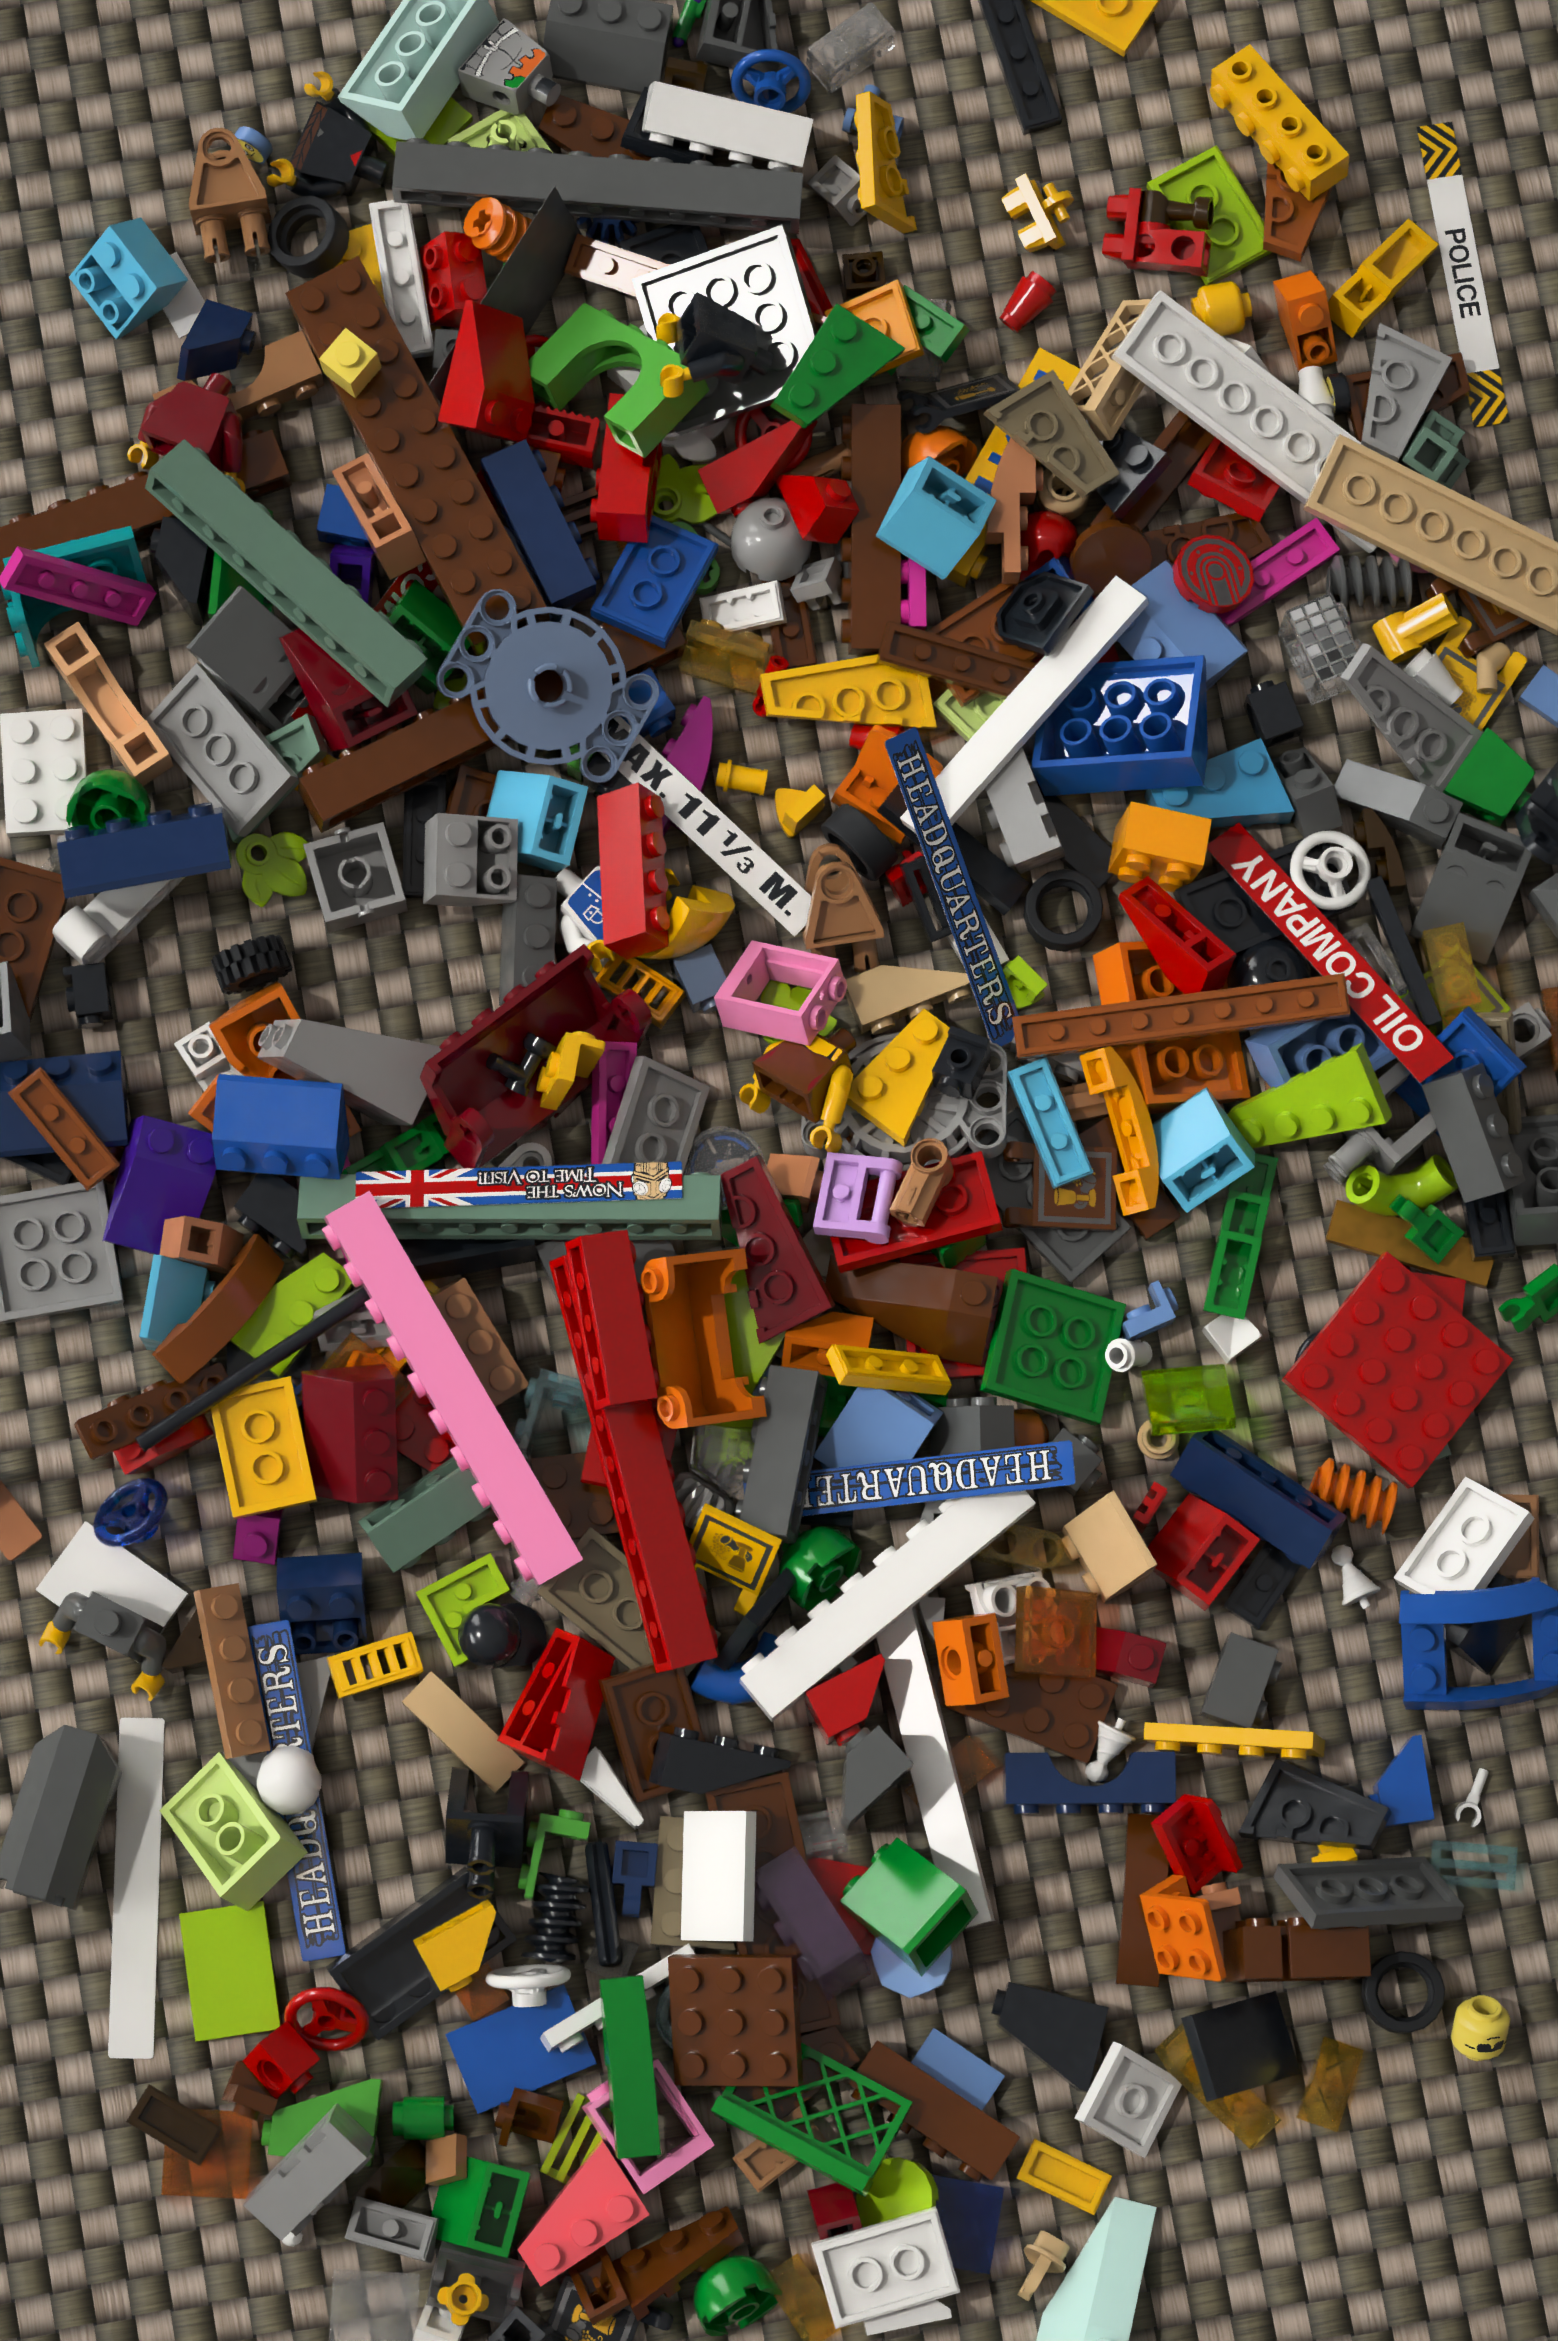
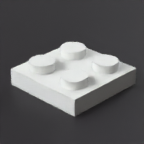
M1113 2041L1074 2119L1132 2153L1146 2158L1184 2081L1129 2048Z

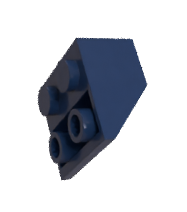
M362 1552L277 1558L280 1621L288 1620L290 1623L295 1655L346 1652L368 1645Z

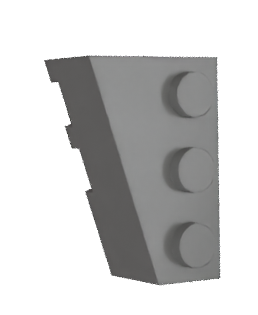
M1022 746L985 788L991 804L984 806L992 828L1000 827L1006 842L999 844L1007 866L1015 865L1020 874L1066 856Z
M336 2103L248 2194L243 2206L280 2241L290 2232L297 2236L312 2220L313 2216L310 2213L321 2202L327 2205L342 2189L343 2185L341 2183L352 2172L357 2174L372 2158L373 2155L370 2153L374 2138Z

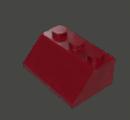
M376 1364L301 1371L303 1435L316 1496L351 1503L398 1500L395 1378L386 1365Z

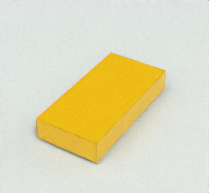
M1033 2139L1016 2178L1091 2215H1095L1112 2176L1041 2141Z

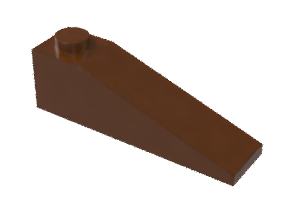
M835 1254L830 1255L825 1285L834 1302L860 1316L873 1317L875 1323L892 1331L894 1335L925 1349L929 1354L938 1355L942 1360L981 1366L998 1277L957 1269L885 1261L840 1273Z

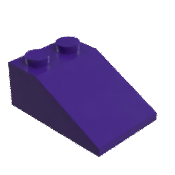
M146 1115L132 1119L128 1130V1145L124 1147L102 1241L153 1255H160L165 1219L180 1216L199 1218L216 1171L212 1134Z

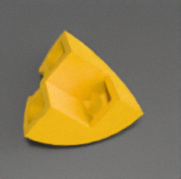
M692 885L688 898L676 897L669 914V946L637 957L652 960L670 959L699 949L714 938L726 924L735 907L733 899L728 893Z

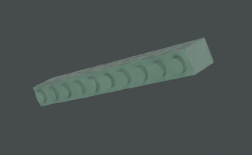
M695 1172L690 1175H682L681 1199L380 1209L397 1239L572 1240L584 1235L628 1230L629 1240H721L723 1193L721 1175ZM356 1173L341 1174L340 1179L300 1176L297 1221L302 1239H326L322 1232V1228L328 1226L324 1218L326 1215L355 1199Z

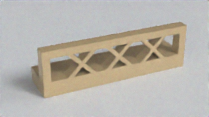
M1152 299L1122 301L1067 391L1075 404L1090 396L1085 405L1076 406L1085 420L1088 421L1099 441H1108L1114 438L1145 386V383L1111 358L1118 347L1111 351L1109 350L1112 346L1123 341L1139 318L1137 317L1126 324L1129 317L1134 314L1141 315ZM1107 368L1104 373L1092 379L1095 374Z

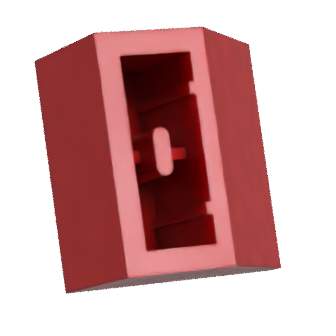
M1189 1493L1147 1548L1157 1563L1153 1572L1206 1611L1260 1541V1538L1227 1513Z

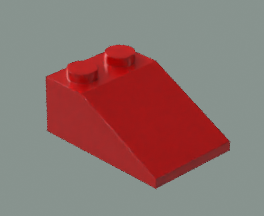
M466 300L438 421L491 438L516 443L527 440L528 431L532 424L535 401L523 319L475 301Z

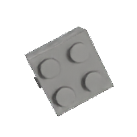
M383 822L352 831L350 827L341 828L334 832L335 836L303 844L328 933L408 911Z

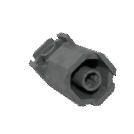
M63 1725L34 1745L0 1852L1 1889H4L5 1886V1889L12 1890L13 1893L62 1907L63 1900L65 1899L63 1906L76 1911L108 1808L113 1804L122 1775L106 1741L98 1734Z

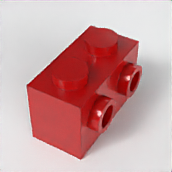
M444 231L420 248L430 325L459 328L465 301L471 300L481 303L487 293L482 251L474 246L472 238L465 233Z

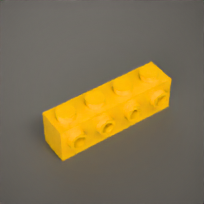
M1250 44L1211 70L1210 95L1219 108H1226L1232 114L1238 129L1243 135L1251 136L1257 142L1261 154L1270 164L1275 163L1283 171L1285 180L1295 192L1300 191L1310 202L1348 176L1349 154Z

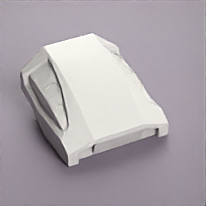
M1041 1571L965 1585V1589L970 1592L974 1614L996 1613L1004 1666L1066 1653L1059 1611L1051 1600V1587L1043 1578Z

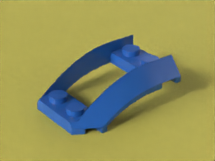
M1532 1577L1531 1581L1503 1587L1435 1591V1594H1410V1590H1401L1399 1624H1401L1403 1704L1406 1710H1471L1499 1707L1541 1698L1558 1689V1591L1541 1582L1540 1577ZM1532 1613L1534 1678L1489 1686L1448 1687L1445 1624L1487 1622Z

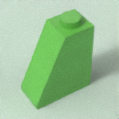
M369 2079L275 2110L272 2120L264 2119L261 2145L268 2146L267 2155L285 2157L326 2113L338 2103L374 2138L370 2153L373 2156L365 2165L373 2167L383 2080Z

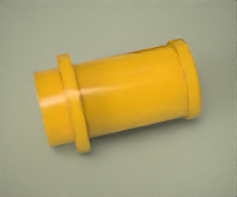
M728 759L727 763L719 762L715 786L722 787V792H727V788L764 796L768 770L733 765L732 760Z

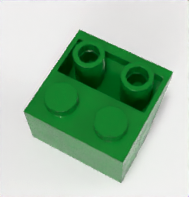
M415 579L387 613L386 617L391 621L395 630L405 639L414 641L421 648L424 656L428 658L421 677L414 684L429 695L438 689L436 675L462 628L452 609ZM467 637L464 642L466 651L470 647ZM451 668L445 673L444 681L455 668Z
M467 2156V2178L441 2185L438 2188L431 2217L439 2219L436 2239L509 2258L531 2173Z

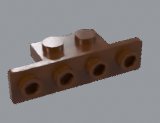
M216 1363L197 1371L181 1384L176 1380L167 1383L166 1379L146 1387L143 1390L144 1393L131 1398L130 1394H126L107 1404L108 1408L78 1419L74 1426L89 1457L95 1460L137 1443L135 1440L137 1436L228 1377L223 1365ZM211 1409L207 1410L200 1416L210 1413Z

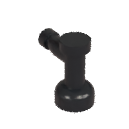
M529 1031L523 1041L527 1052L520 1065L503 1059L502 1056L496 1053L490 1054L486 1061L488 1069L495 1072L498 1071L508 1078L505 1083L506 1087L527 1097L530 1091L527 1086L542 1058L548 1059L550 1053L555 1052L557 1048L554 1044Z

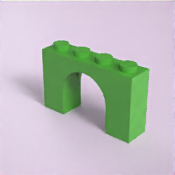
M583 303L529 359L534 397L557 408L559 411L596 375L616 367L640 369L641 372L635 384L604 415V418L616 443L643 458L710 391L705 379L695 383L693 379L684 381V392L680 396L674 398L665 397L663 387L660 385V373L663 367L668 364H674L682 367V369L687 368L680 364L679 353L673 351L665 341L661 339L655 341L645 336L637 326L633 324L627 326L619 322L606 309L599 311L586 303Z

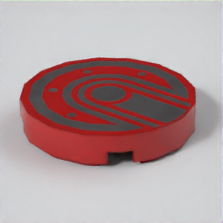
M1202 535L1192 538L1181 548L1172 567L1174 583L1181 596L1188 602L1191 599L1199 605L1198 609L1207 613L1223 614L1235 610L1249 596L1254 583L1253 566L1246 553L1234 542L1221 536Z

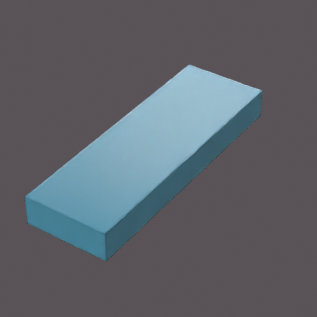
M1047 1057L1008 1071L1007 1077L1052 1188L1056 1189L1092 1175L1094 1172Z

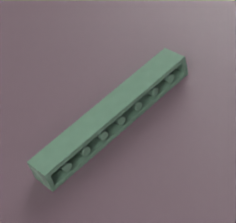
M183 439L150 468L145 489L387 708L421 677L428 659L424 656L421 648L414 641L405 639L395 630L391 621L383 613L374 611L364 602L356 588L343 583L332 573L326 561L312 555L302 545L295 533L281 527L271 517L270 512L264 505L250 499L241 490L240 485L234 478L224 475L211 463L203 450L197 447L194 448Z

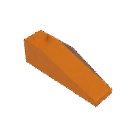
M278 981L241 1000L208 1025L228 1062L243 1076L298 1080L257 1058L261 1047L258 1045L259 1039L268 1024H273L274 1020L300 1019L285 989ZM345 1105L349 1137L362 1130L349 1106Z

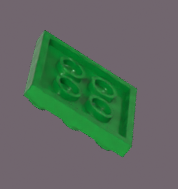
M1010 1269L1006 1271L980 1391L1093 1426L1101 1424L1112 1368L1106 1361L1105 1352L1108 1345L1120 1336L1126 1304L1019 1270Z

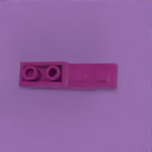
M706 696L702 697L698 706L691 703L680 725L685 727L678 740L671 738L661 754L702 794L704 793L710 769L713 738L711 699ZM664 814L662 817L663 837L670 826L682 831Z

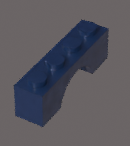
M1048 1752L1005 1753L1003 1755L1004 1807H1013V1814L1015 1815L1039 1814V1807H1056V1814H1081V1807L1098 1806V1814H1123L1124 1806H1141L1142 1814H1162L1166 1810V1806H1171L1176 1802L1175 1752H1132L1120 1775L1112 1781L1098 1786L1079 1785L1063 1777L1053 1765Z

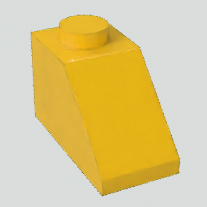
M488 1899L413 1940L440 1991L448 1988L450 1992H454L472 1982L471 1975L479 1971L496 1915V1911Z

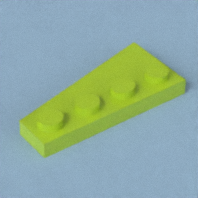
M1363 1042L1350 1048L1348 1052L1338 1057L1334 1056L1322 1062L1318 1067L1306 1073L1302 1072L1290 1078L1288 1082L1276 1088L1272 1087L1234 1106L1227 1114L1252 1148L1386 1124L1392 1117Z

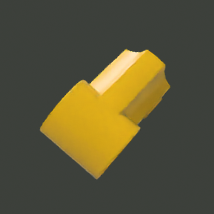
M1440 593L1407 612H1396L1381 619L1372 626V629L1386 657L1396 664L1414 656L1423 649L1422 645L1459 626L1460 623L1453 605L1444 593Z

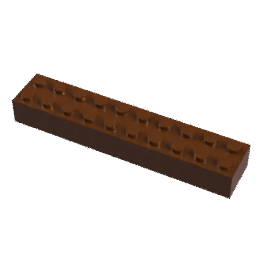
M359 256L286 292L289 306L318 361L345 328L378 353L382 368L356 398L329 377L327 378L366 451L410 524L427 560L426 563L461 628L464 627L481 596L493 589H502L510 593L516 602L517 613L527 609L547 607L451 427L438 421L440 407ZM501 596L490 597L485 605L487 615L494 620L503 619L509 610L507 601ZM549 613L536 614V623L549 621ZM525 618L517 620V628L526 626ZM480 632L468 634L467 639L476 656L482 655L488 647L486 637Z

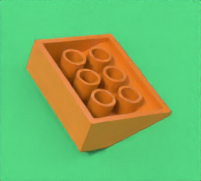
M1144 941L1118 942L1092 955L1101 1005L1184 994L1165 977ZM1227 979L1224 986L1220 989H1228ZM1239 1031L1113 1048L1134 1077L1149 1114L1170 1112L1206 1087L1219 1104L1251 1098Z

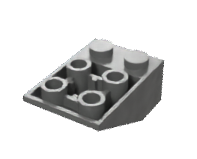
M239 585L186 648L256 722L274 732L294 721L291 715L297 707L306 708L309 705L279 639L292 631L244 587Z
M1459 813L1451 827L1408 936L1448 952L1458 947L1469 960L1486 966L1532 855L1523 845L1521 838Z

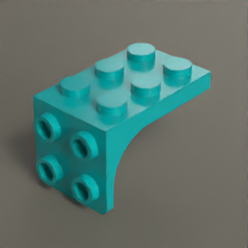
M131 526L33 550L147 583ZM11 556L3 558L4 567H6ZM1 585L5 601L12 599V602L7 603L8 607L6 608L11 629L13 632L21 631L14 633L20 657L29 656L32 668L40 667L37 653V638L41 629L53 617L73 608L9 591Z

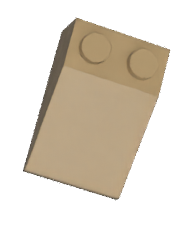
M1114 1490L1064 1525L1061 1530L1065 1537L1060 1539V1543L1065 1553L1072 1562L1076 1559L1079 1560L1086 1574L1081 1576L1086 1589L1092 1598L1099 1595L1103 1603L1146 1580L1157 1565Z

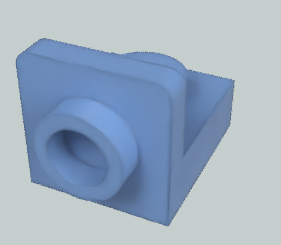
M1159 1280L1151 1283L1148 1288L1156 1308L1151 1310L1149 1304L1126 1314L1128 1320L1123 1322L1121 1326L1125 1339L1135 1341L1173 1324L1176 1318L1174 1311L1178 1310V1304L1169 1287L1163 1289Z

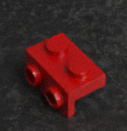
M1184 1794L1152 1821L1151 1825L1174 1875L1186 1876L1189 1893L1194 1895L1222 1870L1238 1873L1243 1868V1865L1237 1854V1846L1226 1830L1221 1819V1811L1216 1803L1210 1798Z

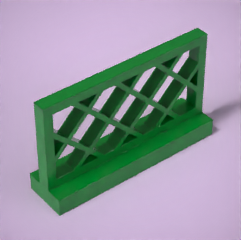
M802 2042V2061L811 2058L818 2062L824 2079L770 2095L768 2086H762L765 2097L750 2102L734 2095L738 2086H726L722 2095L717 2097L711 2109L715 2117L865 2198L874 2183L872 2181L913 2106L912 2101ZM826 2067L839 2074L828 2077ZM845 2079H850L857 2083L861 2100L837 2107L831 2084ZM826 2086L832 2108L808 2116L802 2093ZM863 2087L876 2093L877 2095L866 2098ZM797 2094L803 2117L789 2122L778 2119L773 2101ZM887 2099L900 2106L892 2122L875 2127L868 2104ZM768 2104L770 2114L757 2106ZM864 2106L870 2129L846 2136L839 2113ZM834 2115L841 2138L825 2143L815 2139L810 2122ZM805 2124L808 2134L795 2127ZM887 2130L882 2142L880 2143L877 2133ZM872 2135L877 2151L867 2167L852 2159L848 2142ZM843 2144L846 2155L832 2147Z

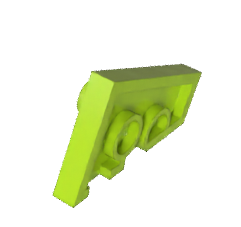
M324 1252L275 1284L257 1310L230 1341L255 1359L314 1320L313 1315L315 1311L345 1296L352 1288L353 1284L343 1266ZM306 1346L269 1369V1371L282 1378Z

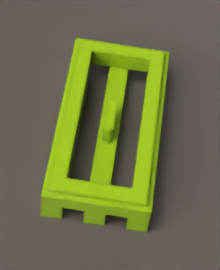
M577 2093L540 2169V2172L564 2184H567L571 2178L567 2175L568 2170L592 2123L586 2115L559 2171L552 2168L551 2166L581 2105L584 2106L590 2102L589 2098ZM604 2107L600 2112L610 2125L613 2120V2113L609 2108ZM598 2131L581 2165L601 2141L602 2137Z

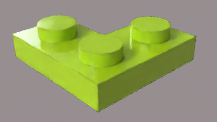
M491 1553L416 1592L455 1668L470 1661L462 1652L458 1641V1629L463 1617L475 1607L490 1603L511 1592Z

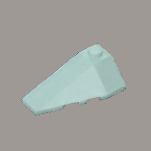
M1119 2197L1113 2198L1079 2256L1064 2277L1063 2282L1043 2311L1036 2341H1129L1157 2207Z

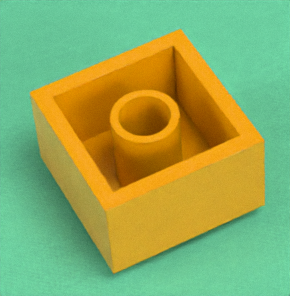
M1131 801L1115 827L1108 873L1118 875L1119 880L1127 883H1137L1149 876L1163 890L1175 892L1176 889L1192 883L1203 868L1212 819Z

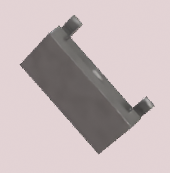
M442 2241L432 2270L426 2305L448 2310L445 2305H441L437 2300L439 2290L442 2287L452 2286L457 2282L461 2274L469 2273L475 2277V2284L478 2285L481 2293L489 2298L488 2308L484 2312L477 2311L471 2316L502 2323L515 2307V2302L519 2299L525 2262ZM462 2295L459 2297V2301L464 2304L467 2302V2297Z

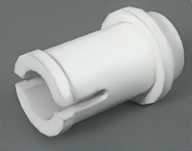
M1118 1338L1108 1345L1105 1358L1112 1369L1118 1372H1125L1133 1366L1143 1367L1147 1365L1152 1358V1349L1146 1341H1129Z

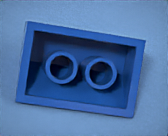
M219 1074L216 1085L212 1134L216 1170L340 1179L350 1146L343 1084Z

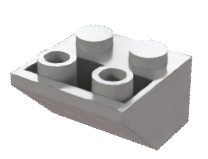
M437 813L425 822L423 904L470 907L516 902L518 819Z

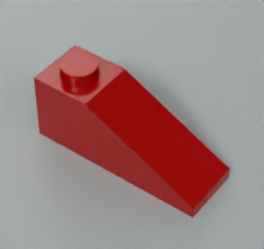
M791 420L698 469V473L717 514L733 513L734 518H736L750 503L766 496L775 484L778 476L785 470L818 421L816 420L804 429Z
M1149 876L1120 893L1118 897L1120 903L1165 977L1181 992L1190 994L1219 990L1224 986L1236 956L1234 951Z

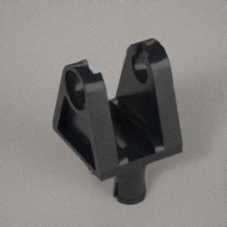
M1558 761L1514 817L1523 845L1540 860L1551 865H1558Z
M452 1766L446 1810L445 1863L467 1865L469 1870L467 1893L474 1898L486 1899L494 1894L493 1885L496 1867L522 1868L529 1772L512 1770L507 1813L484 1814L473 1813V1810H467L469 1768Z

